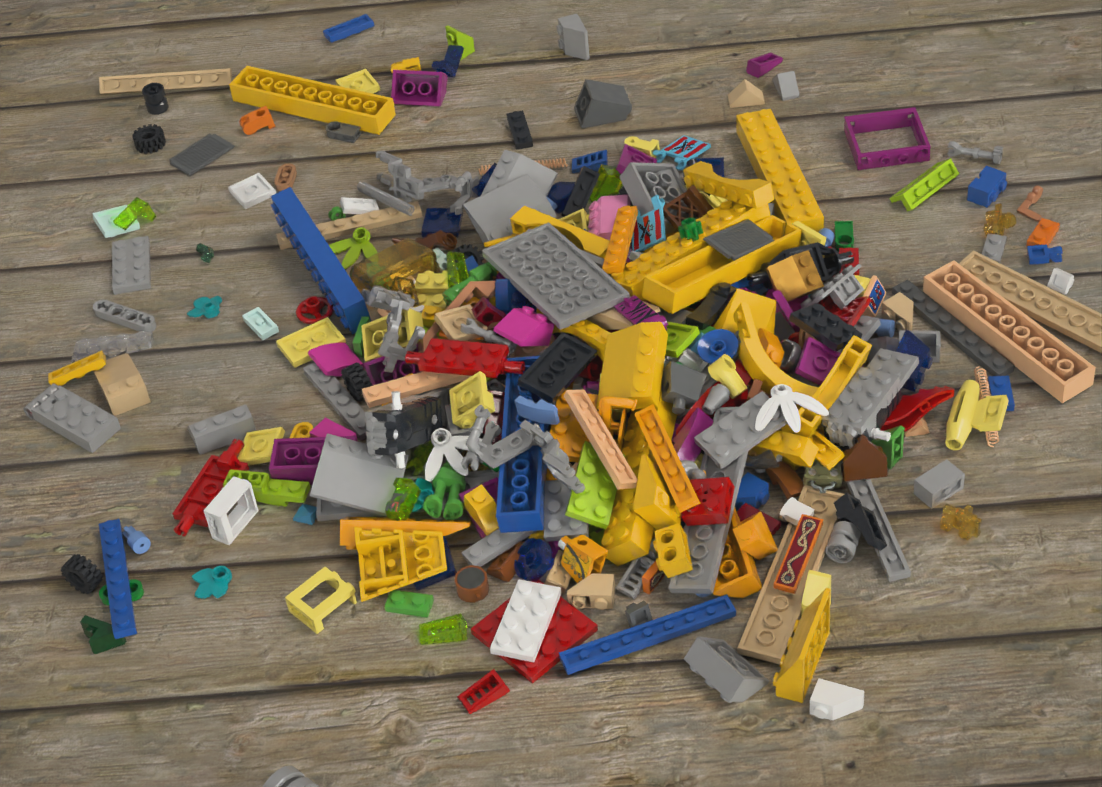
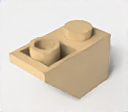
M899 292L882 302V318L894 320L898 331H912L914 302Z
M592 573L567 590L568 602L577 609H613L615 596L614 574Z

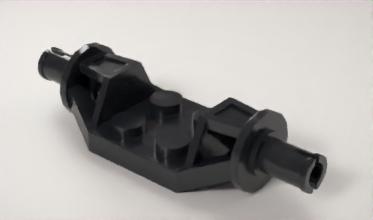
M818 242L790 248L780 252L770 262L763 263L760 272L748 274L747 281L752 280V282H748L749 286L763 283L768 290L774 289L765 268L790 256L809 250L822 282H826L833 275L841 271L842 265L853 263L854 256L849 257L853 255L851 251L839 254L836 249L828 248Z

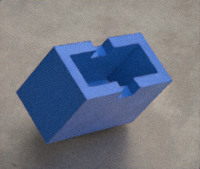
M985 166L979 173L980 178H975L968 186L967 201L988 208L992 202L996 201L1001 191H1005L1007 181L1006 172Z

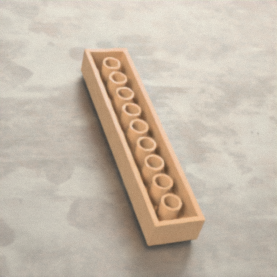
M953 260L924 276L923 292L1061 403L1066 402L1093 385L1095 366Z

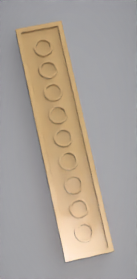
M972 251L959 263L1027 316L1102 353L1101 313L976 251Z
M804 485L798 501L815 509L813 517L823 519V526L796 594L774 588V581L797 527L790 522L788 523L737 647L738 654L780 664L783 654L786 655L789 637H793L795 622L801 617V603L809 570L819 571L832 529L838 522L834 502L844 494L826 490V493H820L819 489Z

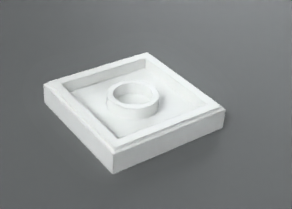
M260 173L228 187L229 192L245 209L271 198L270 196L276 194V190Z

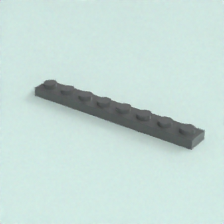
M908 279L892 287V294L895 295L901 292L914 302V312L936 330L940 331L942 335L991 375L1006 376L1014 372V365Z

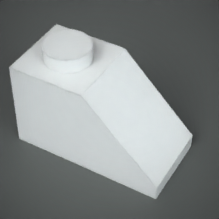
M818 678L810 698V714L832 721L858 711L864 706L863 690Z

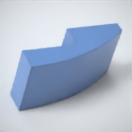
M521 395L514 400L518 415L526 419L557 425L560 422L558 409L552 403H547L540 399L535 404L531 399H526Z

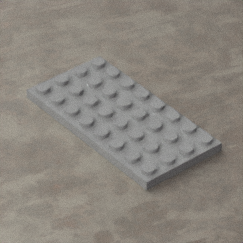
M549 222L482 250L483 257L506 279H509L510 283L560 330L623 302L624 298H630L627 290Z

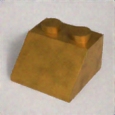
M809 250L790 256L765 268L774 290H780L787 302L812 294L824 287Z

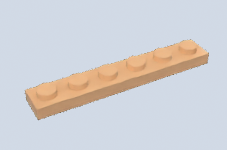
M566 390L564 394L565 400L616 488H636L637 478L586 391Z

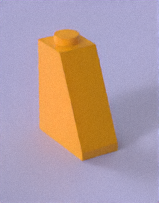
M758 512L741 521L732 529L740 549L758 560L778 551L762 512Z

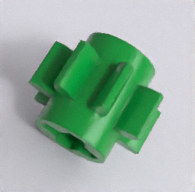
M686 218L681 222L682 226H678L681 239L687 238L689 240L691 238L692 241H696L699 239L698 235L703 233L701 221L696 222L695 218Z

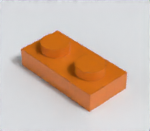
M1042 218L1027 239L1026 246L1047 244L1048 247L1057 234L1060 223Z

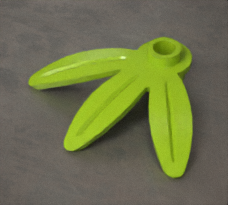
M363 227L355 229L352 238L329 244L334 254L349 249L342 261L344 269H347L356 262L361 250H363L365 258L370 263L375 264L379 262V254L369 242L371 234Z

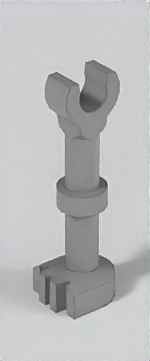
M950 141L948 144V148H953L949 149L948 156L953 157L963 154L973 156L976 159L978 157L992 159L994 164L999 165L1002 160V146H996L993 152L980 150L977 147L974 149L962 147L955 141Z
M467 318L466 325L461 324L460 331L463 333L479 335L489 343L508 345L509 353L507 358L517 347V344L497 336L494 331H487L478 327L471 318Z

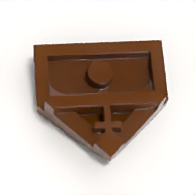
M863 434L850 450L843 452L845 455L843 458L844 481L888 477L887 456L883 452L882 447L870 442Z

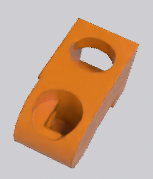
M267 106L242 116L239 121L241 128L247 135H252L257 130L266 126L269 129L276 127Z

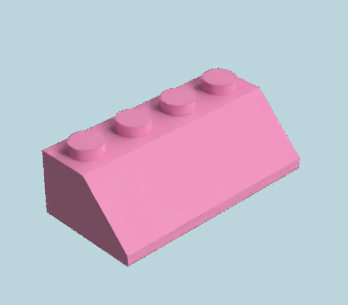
M601 196L597 201H593L589 207V232L610 240L618 208L630 206L629 196Z

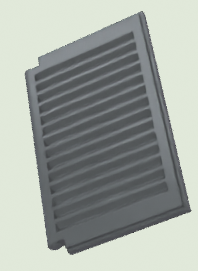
M209 133L169 159L170 165L191 176L233 149L235 145L216 134L211 135Z
M749 219L703 238L706 243L733 261L774 241L771 235Z

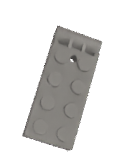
M54 383L23 408L25 414L30 419L36 420L91 453L96 451L121 429L117 417Z

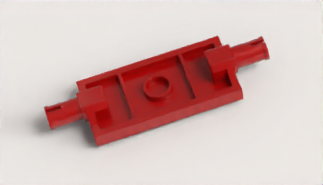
M431 338L423 353L407 351L405 355L406 364H418L419 371L473 376L481 371L487 378H497L499 374L514 373L523 375L525 371L524 361L507 360L509 348L508 345Z
M233 439L227 451H223L220 456H210L172 513L174 519L180 520L174 528L176 534L186 536L193 524L208 527L204 509L224 488L223 483L229 470H249L248 463L240 462L237 459L238 454L245 446L241 440Z

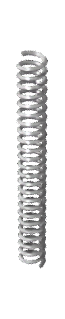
M359 182L357 185L358 191L412 216L414 212L413 205L365 182Z

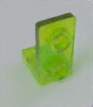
M136 197L113 220V223L126 230L138 217L153 221L157 216L147 202Z

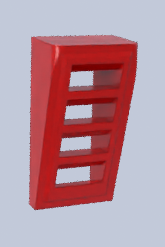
M493 669L458 695L457 698L468 713L472 714L503 697L510 690ZM488 688L489 692L485 693L484 689ZM480 693L482 697L478 699L475 694ZM469 697H472L475 701L472 705L467 700Z

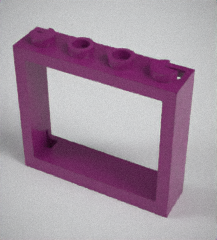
M915 107L844 116V132L857 170L930 161L931 146ZM911 126L918 146L861 153L854 134Z

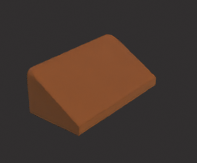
M521 541L497 556L488 567L486 573L502 581L509 582L529 558L531 551L525 542Z

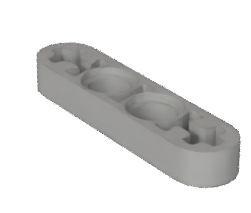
M98 300L93 304L95 315L101 319L142 333H150L156 329V322L152 315L108 300Z

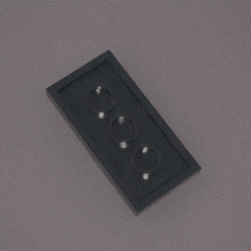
M562 332L518 379L517 385L553 404L597 356V350Z

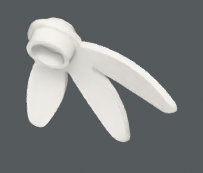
M778 384L771 389L772 397L761 407L756 418L755 429L757 431L763 430L775 415L779 405H781V410L787 424L796 433L800 431L801 421L795 403L821 416H827L829 412L816 399L802 393L792 392L791 387L785 384Z
M438 428L432 433L431 442L435 447L432 449L426 463V481H432L438 474L442 465L443 455H445L448 463L456 472L463 476L469 474L468 468L466 470L462 467L463 456L456 449L468 451L466 441L469 436H452L444 428ZM439 437H445V440L442 441V442H439V441H438V438H439Z

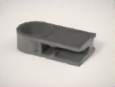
M338 121L330 122L325 127L329 138L355 143L362 134V132H359L361 127Z

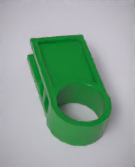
M835 221V249L839 252V248H854L853 221ZM841 242H848L849 244L843 245V244H840V243H841Z

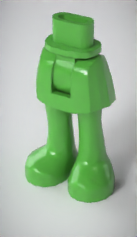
M489 262L470 270L469 278L442 293L446 305L449 306L470 281H493V276H497L498 270Z
M446 460L432 481L435 493L425 498L423 509L430 516L439 518L442 512L445 492L449 493L443 517L446 520H454L461 517L464 511L463 503L458 497L460 493L464 492L466 481L465 476L456 472Z

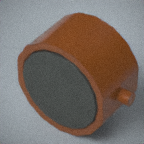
M469 565L461 568L456 573L454 578L457 595L461 600L475 603L483 600L488 595V578L483 568Z

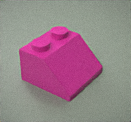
M523 306L522 308H513L494 327L493 331L519 346H549L555 324L548 320L546 315L535 313L533 308Z

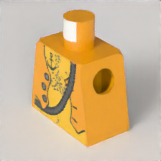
M580 535L573 539L564 536L560 539L558 546L564 550L561 564L576 583H579L592 573L601 574L608 553L605 548L585 535Z

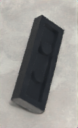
M523 110L506 113L516 150L533 147L532 137Z
M585 166L581 168L561 216L565 217L580 209H585L600 176L599 173Z

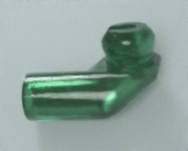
M202 243L197 245L196 251L203 254L201 260L210 263L211 258L213 259L214 250Z

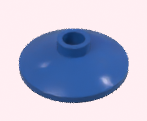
M716 329L706 333L701 337L697 345L700 358L709 364H712L724 354L733 358L739 348L736 335L725 329Z

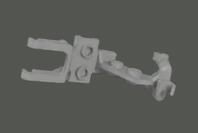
M385 151L376 152V158H380V161L387 163L388 171L392 174L391 176L384 172L377 173V180L381 179L382 183L389 185V191L394 190V197L402 198L407 203L411 202L412 198L417 200L423 199L424 192L455 188V191H459L461 196L459 199L457 198L454 204L450 205V212L460 215L463 212V204L467 203L472 196L473 187L479 184V176L472 179L469 171H465L458 178L452 175H442L438 178L419 180L411 176V168L403 165L401 158Z
M373 286L371 291L362 289L361 295L368 306L391 311L387 316V331L382 339L383 342L378 350V354L385 357L383 365H386L384 371L392 373L397 360L405 361L407 351L413 352L416 349L418 340H422L425 335V329L416 326L406 348L401 347L397 343L399 338L398 329L402 321V309L409 311V307H413L415 299H412L411 295L405 294L403 291L396 292L381 286Z
M482 405L477 406L475 409L477 418L470 429L471 432L466 441V446L469 450L461 462L464 469L467 470L468 465L471 463L472 469L476 471L479 463L483 462L494 469L530 449L533 445H538L542 448L540 451L544 455L542 460L554 478L577 494L585 490L584 484L580 483L579 479L574 476L576 472L569 465L568 455L559 448V441L554 439L550 432H543L536 423L533 425L524 420L519 425L521 429L492 445L494 437L498 436L502 430L499 425L496 426L491 421L486 425L485 435L482 442H480L479 437L491 413L488 409H484Z

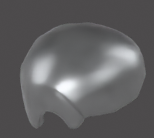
M785 339L781 343L784 356L780 370L791 371L797 367L802 350L796 342Z

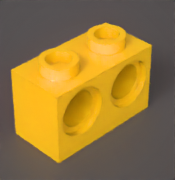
M680 523L654 531L656 540L653 541V545L659 557L656 558L659 571H663L667 578L692 571L688 539Z

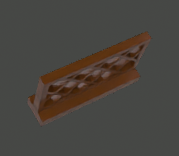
M693 185L686 192L664 205L663 213L665 218L679 232L678 226H681V222L686 219L681 217V211L689 213V218H693V215L701 218L714 208ZM681 200H683V202H684L689 208L681 206ZM667 209L677 210V216L672 215Z

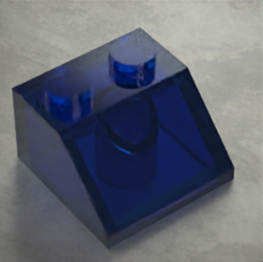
M906 330L895 352L919 357L918 366L902 386L904 389L915 392L918 385H922L925 377L924 373L926 369H930L933 358L930 356V348L912 332Z

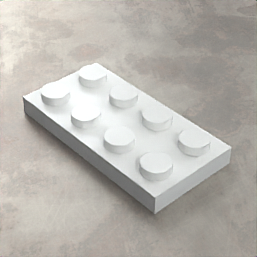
M518 579L491 644V654L535 662L561 596V587Z

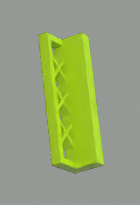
M951 158L937 162L889 199L892 203L901 200L907 211L913 210L958 176L959 172Z

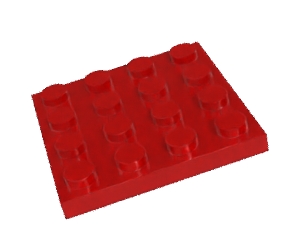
M535 578V579H533V580L531 581V582H536V583L544 584V583H543L542 581H540L538 578ZM560 596L535 662L504 656L499 657L533 684L561 661L559 652L580 646L598 631V625ZM510 598L471 628L472 635L489 649Z

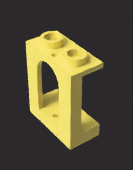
M323 567L285 597L289 612L316 634L324 629L322 619L348 599L353 604L357 603L355 597L356 590L349 582H344L338 573L332 572L326 567ZM326 580V583L336 591L312 609L301 598Z

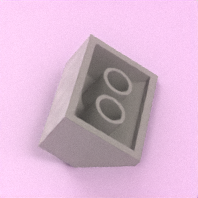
M247 405L187 426L199 455L231 444L233 439H237V441L238 439L242 440L247 432L256 431L253 417Z
M697 637L684 657V660L690 664L689 668L703 676L705 683L717 689L721 693L720 697L729 703L744 702L769 683V680L723 639Z

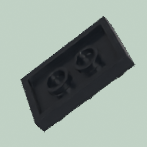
M817 303L791 313L789 321L835 352L845 348L853 335L860 339L863 335L854 326L847 324L839 316L832 314L824 306Z

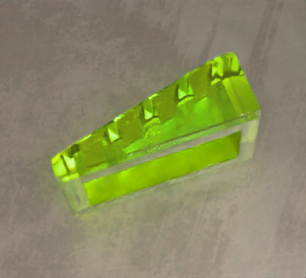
M447 252L448 288L469 278L463 253Z
M461 613L419 624V641L421 645L459 642L468 639L467 623ZM428 630H431L430 636H428Z

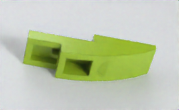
M229 470L223 483V487H225L233 476L246 479L252 485L256 501L287 507L288 502L304 503L311 488L309 482L270 479L268 473Z

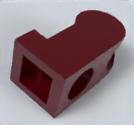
M482 297L471 309L475 319L487 327L493 322H500L506 316L503 311L490 304L489 300L485 297Z

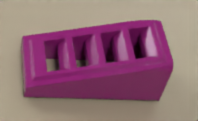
M771 52L748 60L746 72L759 78L783 62V58Z

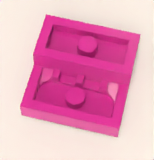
M346 343L325 344L308 351V355L326 376H342V369L356 362L360 366L363 364Z

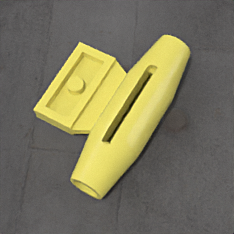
M974 380L964 381L954 398L948 417L946 446L951 450H960L972 428L978 429L980 432L1000 431L1009 402L1007 395L986 396V398L979 400V384Z

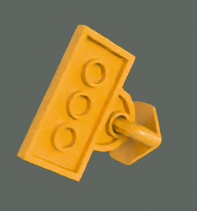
M564 391L557 399L555 405L558 409L560 422L557 425L551 424L550 434L559 441V448L568 455L569 462L578 463L584 442L590 441L565 400L564 394L566 391ZM587 394L596 408L598 395ZM604 396L599 400V411L597 408L596 410L612 437L618 435V439H614L620 451H622L626 430L627 408L634 411L637 399ZM612 406L623 407L620 423L614 422L612 419Z

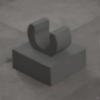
M645 601L626 606L625 614L630 628L653 620L649 605Z

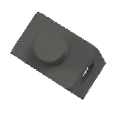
M670 361L663 368L661 382L662 399L673 404V413L683 414L685 409H690L698 401L706 374Z

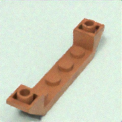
M470 281L444 311L461 307L460 305L463 302L467 303L473 295L479 300L482 297L490 300L495 295V281ZM436 321L427 330L423 339L417 342L418 352L423 353L431 338L437 339L439 337L437 332L441 328Z

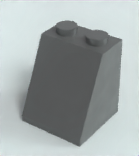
M585 79L574 109L581 128H588L626 120L632 110V104L629 101L624 86Z

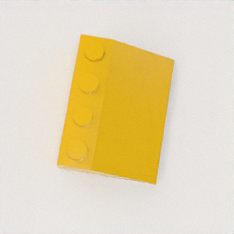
M641 322L607 335L596 407L598 410L599 400L604 396L637 399L635 409H644L653 404L655 408H658L668 333L662 322ZM612 406V409H623V407Z
M825 588L803 611L801 619L795 622L793 630L795 634L793 637H789L787 643L788 652L786 655H782L780 661L781 670L779 673H775L773 679V686H776L777 697L800 703L804 702L830 633L831 589Z

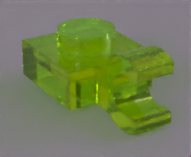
M431 441L424 445L420 444L414 451V458L406 464V469L412 466L415 467L413 474L415 476L423 471V466L435 447Z

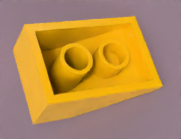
M646 454L641 455L633 511L656 530L677 523L681 524V513L659 466Z

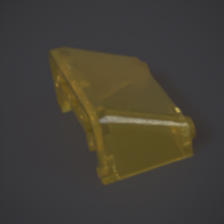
M410 238L403 239L383 251L354 264L349 275L360 292H362V289L371 291L373 286H381L389 290L390 286L417 272L424 273L429 270L438 273L436 253L431 248Z

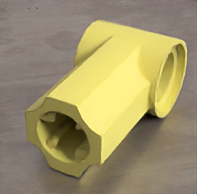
M724 354L708 366V372L714 380L720 381L722 385L729 389L730 397L734 399L748 387L736 372V365L732 358Z

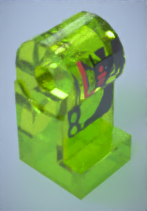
M396 478L393 483L396 489L391 500L386 504L385 512L390 519L406 520L415 506L421 489L412 479Z

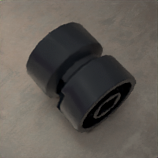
M150 83L143 87L142 93L148 113L159 115L166 112L169 105L163 85L160 83Z

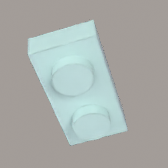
M259 307L242 315L243 321L262 340L279 332L278 326Z

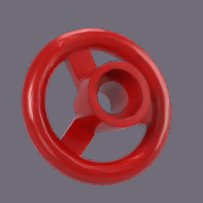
M311 296L302 301L296 309L297 318L306 324H314L324 318H330L333 313V305L330 306L326 298ZM327 305L328 311L321 316L320 309ZM302 313H310L311 315H314L315 318H306L302 315Z

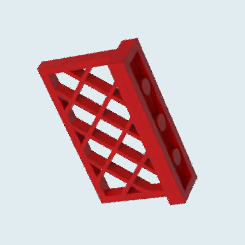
M828 294L817 304L824 306L826 310L839 316L847 324L855 326L870 304L871 299L870 296L856 297L840 310Z

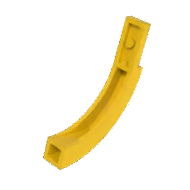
M748 302L740 303L733 314L741 341L737 352L751 378L762 381L761 388L770 395L771 389L774 386L785 384L791 387L792 392L812 397L819 387L810 386L793 379L772 362L761 345ZM796 404V407H797V409H798V411H799V409L801 408V406L798 405V404Z

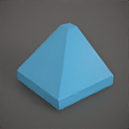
M302 503L293 521L313 525L317 518V507Z

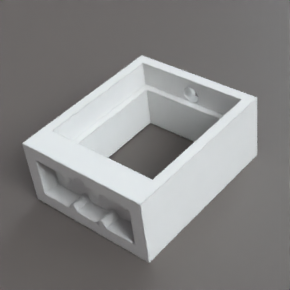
M233 476L204 509L212 539L230 545L259 510L251 483L246 479ZM237 502L238 505H237V506L232 510V512L227 516V512H228V511L233 507V505Z

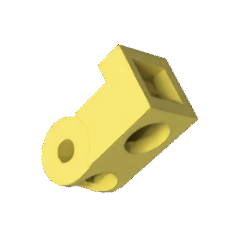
M631 136L624 141L627 145L653 158L657 157L653 155V151L660 150L659 141L655 139L649 142Z

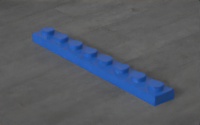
M120 519L108 520L99 523L113 635L115 639L137 634L121 522Z
M726 594L559 652V658L567 675L730 619L736 616V609Z

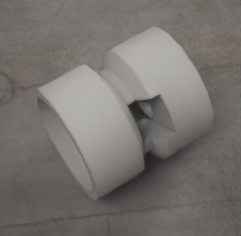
M837 522L832 529L830 539L825 548L827 556L838 563L851 562L861 537V531L851 522Z

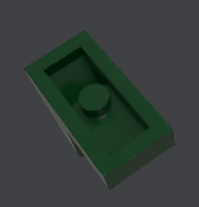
M86 615L80 621L84 634L90 638L89 644L93 654L122 646L127 642L125 637L114 638L112 624Z

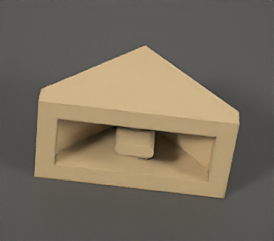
M746 79L728 94L730 108L765 104L763 92Z

